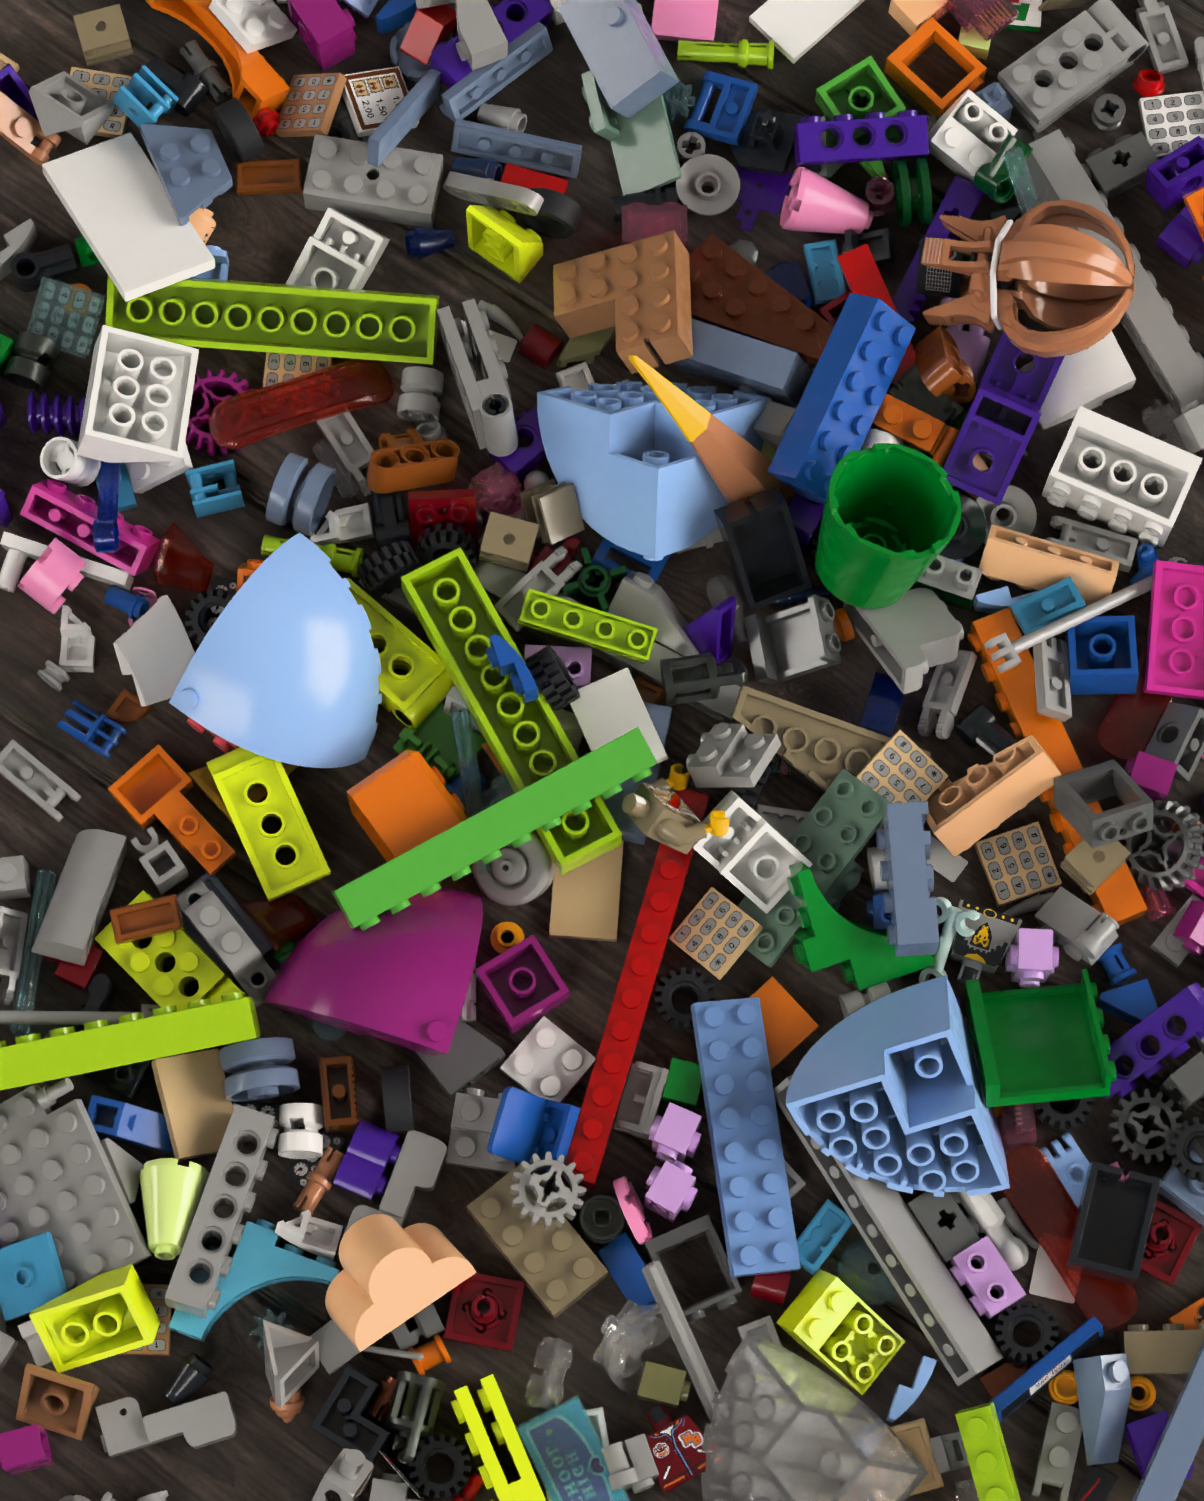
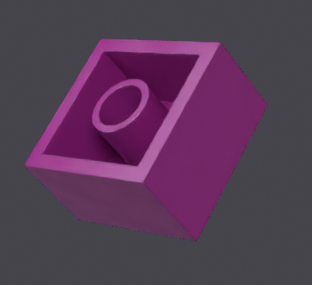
M287 0L290 21L297 28V33L322 71L356 54L354 41L357 40V36L353 29L356 24L348 9H341L337 3L339 0Z
M534 934L475 969L476 979L511 1035L570 999V991Z

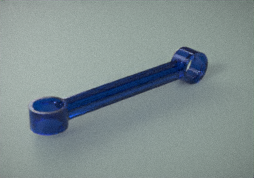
M101 461L97 520L93 522V541L97 553L118 552L117 514L121 463Z

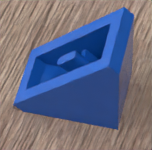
M1147 978L1103 992L1098 997V1002L1095 1003L1097 1007L1135 1026L1158 1009Z

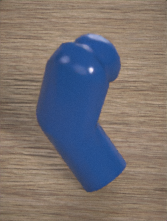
M1144 543L1137 548L1138 572L1127 581L1128 586L1153 575V563L1159 560L1156 549L1151 544Z

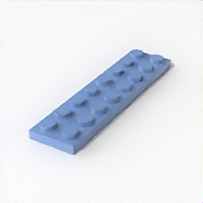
M752 997L693 1003L690 1007L730 1278L797 1271L801 1267L760 998Z

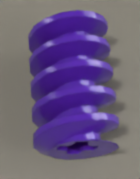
M30 391L26 410V419L30 431L38 433L42 426L43 432L49 435L55 427L58 436H64L68 429L71 437H77L81 429L86 397L82 396L79 405H75L73 395H69L66 403L62 404L60 394H56L53 402H49L47 393L43 392L40 400L36 401L34 391Z

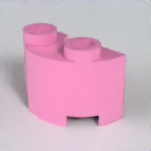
M55 537L43 554L30 567L17 587L46 610L55 614L66 601L62 596L66 588L72 592L84 578L79 572L87 562Z

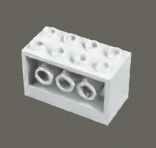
M1080 406L1049 473L1041 496L1046 497L1047 501L1054 506L1061 508L1067 506L1076 510L1077 514L1084 519L1090 521L1097 519L1104 522L1114 532L1120 534L1127 532L1138 537L1139 541L1143 544L1149 543L1153 547L1159 546L1163 548L1203 458Z

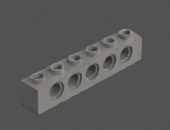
M235 1104L164 1297L166 1306L206 1319L209 1309H216L221 1295V1290L217 1289L221 1276L227 1278L233 1261V1258L229 1257L233 1244L239 1245L245 1228V1225L240 1224L244 1212L250 1213L253 1208L256 1193L252 1192L255 1181H262L268 1165V1161L263 1160L267 1148L274 1149L279 1135V1129L275 1128V1116ZM244 1142H252L257 1146L256 1150L250 1154L241 1153L238 1147ZM237 1173L244 1176L245 1181L239 1186H232L226 1182V1179L231 1174ZM222 1205H227L234 1210L232 1215L227 1218H219L214 1212ZM211 1237L217 1238L222 1242L221 1246L213 1251L207 1250L202 1246L204 1241ZM197 1270H205L210 1274V1277L204 1283H196L191 1280V1275Z

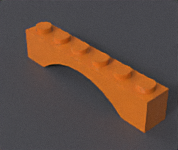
M145 0L151 8L169 14L187 24L214 48L229 73L233 98L241 102L251 119L266 107L271 111L281 109L290 87L258 51L247 54L208 8L212 0Z

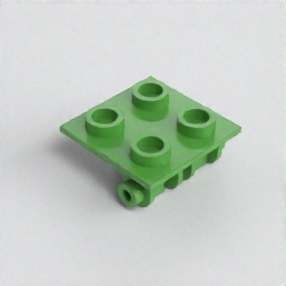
M441 702L416 729H410L408 726L405 727L399 734L400 739L392 748L399 754L405 750L419 751L430 768L435 766L440 771L446 781L444 785H446L462 770L461 766L464 763L468 764L483 748L481 745L486 740L467 724L443 711L444 704Z

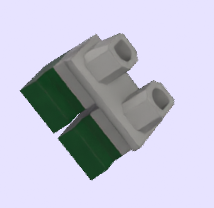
M938 555L913 584L911 590L915 588H928L938 598H940L943 590L945 593L942 601L945 604L970 612L983 570Z

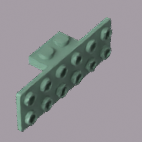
M591 70L581 74L584 85L582 87V94L588 103L591 114L589 116L590 127L594 133L611 142L623 196L639 192L648 193L681 179L682 173L663 94L628 119L610 108Z
M845 769L841 770L788 840L813 863L810 870L814 881L823 897L836 912L847 892L853 890L858 885L861 874L864 871L854 859L882 824L886 805L892 804ZM790 889L767 914L747 896L738 905L742 911L763 927L762 931L746 950L768 967H772L795 938L794 933L802 929L796 913V909L800 908L798 897H793Z

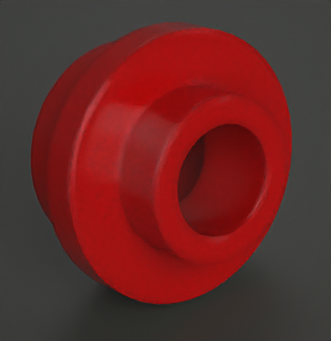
M1141 70L1138 76L1134 78L1133 87L1143 97L1160 95L1165 90L1164 76L1155 70Z
M266 107L255 115L252 121L260 137H270L276 132L280 126L278 122L280 114L276 110L271 111Z

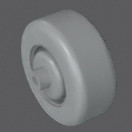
M536 830L530 832L532 839L514 849L510 843L499 849L502 856L485 865L481 859L472 864L475 882L489 899L502 905L517 906L536 899L548 889L554 878L556 866Z

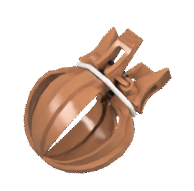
M1068 199L1043 202L1031 208L1021 218L1017 219L1015 223L1011 219L1007 220L1005 215L985 221L971 220L962 216L958 217L957 215L955 217L953 215H940V220L945 229L965 241L925 238L921 264L961 274L959 298L923 311L928 324H936L937 326L971 324L981 327L989 333H993L996 326L998 330L1003 329L1012 344L1024 353L1050 358L1072 355L1088 349L1104 339L1120 322L1130 301L1134 297L1135 283L1132 282V279H1135V263L1127 239L1113 220L1102 211L1087 204ZM1068 226L1092 230L1108 238L1122 251L1127 269L1120 258L1109 247L1096 238ZM950 251L971 255L970 261L949 260ZM1018 308L1024 309L1031 319L1046 328L1058 331L1040 332L1027 329L1019 322Z

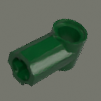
M1009 133L992 162L982 165L976 171L973 180L974 186L997 203L1007 202L1016 190L1015 177L1033 151V148Z

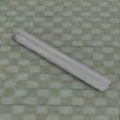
M658 1260L649 1262L642 1267L644 1278L711 1423L720 1422L728 1416L725 1403L661 1262Z

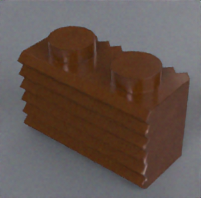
M350 1055L319 1059L326 1133L356 1130L359 1124L355 1064Z

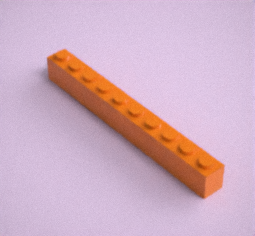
M1008 607L973 621L969 630L970 634L967 635L968 642L973 652H979L982 658L981 670L988 683L993 682L997 691L994 694L996 704L1001 712L1006 711L1011 722L1008 724L1010 734L1018 741L1033 735L1053 760L1062 775L1083 769L1062 722L1037 713L1034 660L1029 650L1026 649L1018 653L1022 661L1020 664L1000 674L997 667L1001 663L1006 662L1005 658L1003 657L993 662L990 657L991 654L1000 649L998 646H995L992 649L986 650L983 645L988 640L1003 633H1006L1010 642L1022 637L1010 608ZM1053 786L1041 793L1039 798L1043 803L1047 801L1052 812L1049 814L1050 822L1056 833L1061 832L1066 843L1063 845L1065 855H1067L1083 838L1054 806ZM1098 801L1087 804L1095 814L1103 812ZM1126 862L1090 895L1094 904L1091 907L1101 914L1103 912L1107 913L1108 917L1111 916L1115 919L1119 926L1142 917L1147 911L1146 904Z

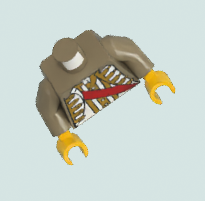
M678 763L671 766L668 779L660 778L651 784L642 783L632 793L627 794L622 801V810L627 813L647 837L684 854H688L696 841L707 838L708 833L718 837L726 835L729 829L730 818H725L723 810H714L710 813L709 823L703 824L678 794L670 790L672 788L681 791L686 789L690 773L682 774L683 765Z

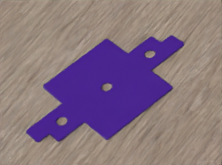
M738 164L736 170L740 178V192L736 201L741 202V206L736 219L742 221L741 229L748 232L751 231L759 210L775 216L778 215L785 195L789 190V183L793 173L787 171L786 176L745 171ZM762 183L763 187L758 188L757 184ZM749 210L751 214L747 216L745 211Z

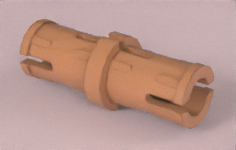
M330 1146L326 1147V1151L314 1171H309L306 1178L308 1181L296 1202L292 1205L299 1212L309 1210L312 1216L325 1191H330L333 1186L331 1181L345 1155L338 1150L334 1152V1149Z

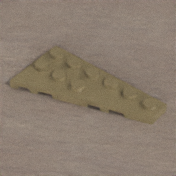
M744 685L740 687L730 717L737 724L743 723L746 731L750 734H777L781 746L776 754L824 792L841 770L845 769L853 776H856L890 739V737ZM921 749L928 757H930L931 752Z

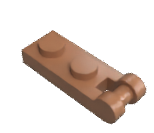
M0 91V136L33 162L42 166V164L50 159L48 154L52 148H57L60 144L61 137L56 133L44 136L39 121ZM35 136L41 140L38 147L31 144Z

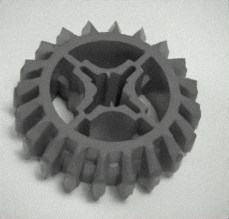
M1155 800L1153 805V830L1123 839L1126 840L1124 847L1131 853L1125 859L1128 867H1131L1130 872L1134 878L1138 877L1137 882L1140 885H1149L1150 889L1156 891L1161 889V887L1164 891H1172L1174 885L1178 888L1185 887V879L1191 881L1196 879L1193 869H1204L1202 863L1199 862L1200 857H1204V850H1202L1204 837H1201V834L1204 833V825L1197 824L1200 816L1197 813H1190L1191 808L1188 805L1182 804L1179 806V803L1174 800H1169L1167 803L1166 801ZM1173 819L1179 825L1181 831L1170 832L1169 827L1164 826L1162 820ZM1158 859L1159 863L1164 865L1166 871H1155L1147 860Z

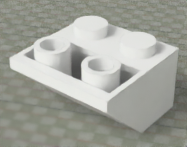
M968 89L936 121L928 132L929 152L955 174L973 181L976 171L982 165L991 163L1009 133L1015 135L1018 129Z

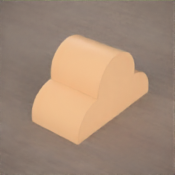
M372 1214L356 1221L342 1237L338 1254L343 1270L330 1283L325 1296V1306L331 1319L361 1352L474 1275L476 1271L437 1227L427 1223H417L403 1229L395 1219L388 1215Z

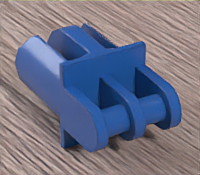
M74 699L71 705L95 722L93 723L77 712L67 709L64 716L71 723L87 732V734H84L63 720H60L56 726L84 743L89 750H93L102 757L109 759L111 756L109 754L113 746H118V738L121 734L125 735L127 730L107 718L104 713L100 715ZM107 726L113 729L109 735L103 732ZM98 738L104 740L101 747L95 744Z

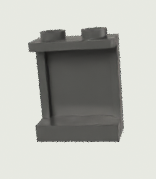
M811 595L807 597L808 602L766 617L758 614L744 617L756 681L773 686L841 663L839 653L841 651V642L835 633L833 623L835 612L829 599L818 595Z

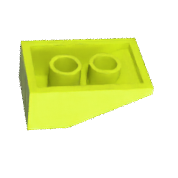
M470 205L466 209L468 247L520 284L543 256L541 237L535 231L529 228L524 230L517 225L514 217L504 210L499 212L492 206Z
M133 1264L102 1273L29 1313V1317L58 1373L152 1344L160 1325L158 1315Z

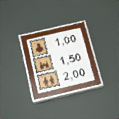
M399 66L344 75L347 80L342 95L358 137L371 135L408 94ZM419 121L413 126V128H416L418 126Z

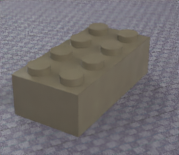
M518 1165L467 1206V1211L550 1316L556 1319L608 1277V1270L565 1217L562 1227L559 1228L555 1221H552L548 1230L544 1229L543 1221L539 1220L534 1227L530 1226L532 1217L529 1215L522 1219L519 1218L522 1207H512L511 1203L517 1195L509 1193L510 1186L518 1184L511 1179L514 1172L522 1173ZM543 1191L544 1196L542 1198V1202H545L547 1195ZM525 1192L527 1199L534 1206L531 1195ZM553 1206L546 1209L545 1212H553L559 1209Z

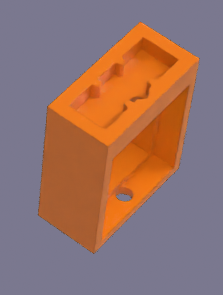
M931 17L886 58L884 72L935 120H938L966 90L969 89L975 94L983 88L987 68ZM934 42L968 73L942 99L908 68Z

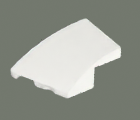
M168 595L160 596L157 602L113 643L122 675L132 674L141 706H148L170 699L195 654L183 623Z

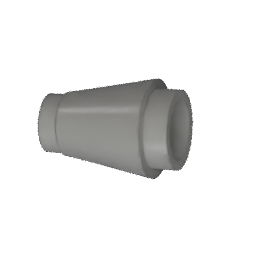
M483 103L478 110L477 120L479 122L524 133L527 125V115L522 113L521 109Z

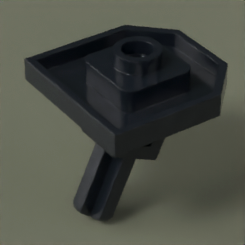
M759 109L751 114L747 119L738 146L732 144L730 148L741 169L786 176L794 155L793 126L801 123V118L804 116L772 111L770 109Z

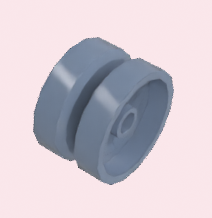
M293 452L289 453L274 480L266 507V521L284 526L292 519L294 531L307 536H313L328 507L335 484L336 468L323 463H317L310 470L308 458Z
M259 1038L234 1043L219 1050L222 1070L232 1073L223 1081L227 1101H259L288 1095L300 1089L297 1069L286 1066L296 1059L294 1042L291 1038Z

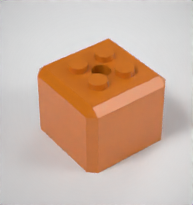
M405 750L346 791L353 816L386 862L468 819L464 813L465 806L455 793L450 795L444 785L446 781L440 771L435 766L430 768L419 751Z

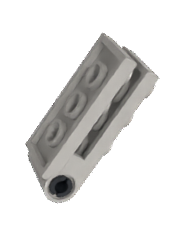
M1098 0L1087 11L1084 10L999 72L997 77L999 82L997 83L1010 94L1013 100L1012 110L1030 131L1040 133L1133 65L1134 61L1147 50L1149 43L1111 0Z
M475 299L462 302L469 343H465L463 338L465 334L460 318H453L449 306L437 309L444 350L479 449L487 448L489 453L499 457L512 454L518 447V435L511 392L506 380L508 379V374L504 361H499L497 342L494 335L489 333L490 325L485 310H478ZM472 351L483 379L480 381H477L476 372L472 361H474Z

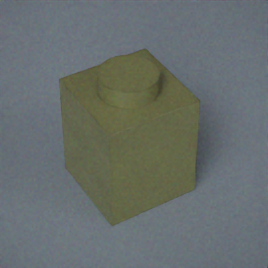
M646 1361L637 1398L677 1409L679 1401H687L691 1381L685 1380L687 1371Z

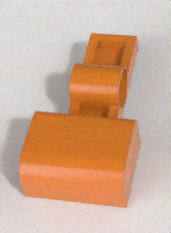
M158 744L114 782L108 790L117 803L142 830H145L158 819L175 841L212 877L237 854L183 796L194 787L193 781Z

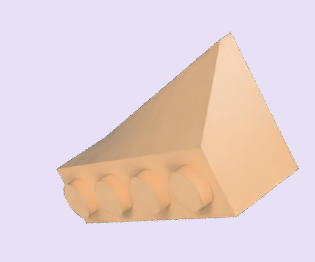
M1030 735L994 754L993 761L989 764L979 765L977 763L968 768L967 775L952 783L950 779L945 780L938 787V791L934 792L926 800L928 801L929 809L926 821L936 837L955 858L963 851L968 850L987 833L999 827L1002 822L1014 813L1026 807L1029 802L1045 790L1054 786V778L1062 776V774L1033 735Z

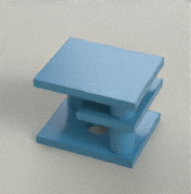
M143 65L138 74L135 73L126 88L123 85L119 88L112 102L140 128L141 124H156L157 118L162 113L169 115L179 98ZM151 102L153 106L147 110L146 107Z
M233 459L185 471L189 488H191L189 491L197 518L245 507L240 485H237L235 478L237 473ZM224 480L226 489L218 490L217 483L204 487L203 485Z

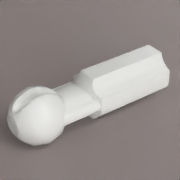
M957 1192L962 1201L961 1204L968 1215L974 1218L981 1233L988 1235L1009 1269L1016 1271L1026 1265L1029 1259L1027 1244L1020 1238L1013 1236L1004 1222V1213L991 1193L967 1196L966 1192Z

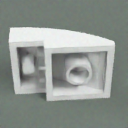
M328 208L314 236L309 237L286 284L362 290L390 239L340 211Z
M1112 331L1104 339L1088 349L1064 357L1041 407L1039 423L1043 430L1075 417L1080 406L1092 410L1101 406L1104 400L1133 388L1136 377ZM1035 360L1019 369V371H1031L1035 366Z
M731 790L712 810H723L725 818H730L729 829L726 835L718 837L708 833L707 838L696 841L692 848L767 914L789 890L787 877L791 876L789 865L802 861L810 868L813 863ZM710 814L702 821L703 824L709 823Z

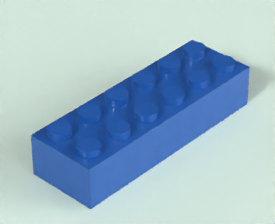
M849 293L767 472L803 498L825 504L829 480L836 465L849 452L855 449L860 451L916 328L879 298Z

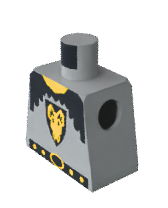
M960 899L957 908H960L962 912L975 910L980 914V918L975 921L969 918L965 919V925L975 931L974 935L964 937L957 931L955 933L949 959L962 964L957 980L965 984V980L979 979L981 971L995 974L1021 925V919Z

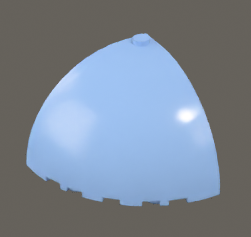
M642 381L616 382V385L590 383L588 384V390L573 391L572 387L566 386L537 392L539 428L544 450L558 484L561 482L573 483L582 519L602 537L619 547L643 555L645 560L660 561L663 559V556L681 551L697 543L718 525L713 510L728 504L691 444L649 385L642 386ZM671 382L761 452L764 440L752 428L768 401H771V398L738 390L733 391V394L716 393L715 386H691L687 388V383Z
M299 532L291 537L255 570L221 612L193 655L169 703L226 741L276 761L311 768H338L349 766L365 759L378 726L376 722L378 704L382 703V693H379L378 675L381 674V663L378 648H374L369 632L372 629L369 618L362 604H357L348 589L351 585L347 578L342 579L329 563L331 559Z
M946 975L895 991L852 1013L823 1035L797 1066L786 1093V1106L803 1133L806 1136L810 1135L821 1146L820 1151L827 1157L832 1155L844 1163L846 1170L866 1180L871 1177L885 1182L886 1187L911 1194H913V1190L933 1193V1196L944 1197V1192H966L967 1196L1010 1188L1006 1158L996 1115L993 1111L994 1107L985 1108L972 1038Z

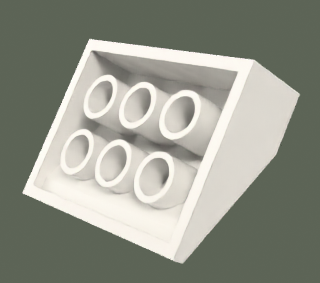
M103 325L94 345L76 455L108 463L181 462L184 454L199 349Z

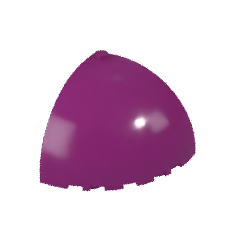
M441 888L425 898L419 892L408 898L410 906L395 914H392L390 909L377 915L380 922L364 931L361 930L360 926L351 929L342 910L339 909L317 924L315 928L295 945L294 950L284 963L281 964L274 976L263 1003L357 1035L367 1034L429 1056L448 1054L477 955L483 919L482 899L474 894Z

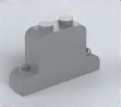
M928 588L908 590L896 603L879 609H864L844 602L843 608L851 621L852 627L903 694L917 691L922 687L923 674L928 673L929 667L954 661L958 657L959 642L964 638L962 624L960 621L955 620L948 611L945 602L940 600Z
M199 879L178 895L181 912L249 997H254L255 1005L258 1007L263 1003L276 974L215 893L209 890L202 880ZM194 895L201 896L200 899L190 905V898ZM262 974L264 982L261 985H254L252 983L254 975Z

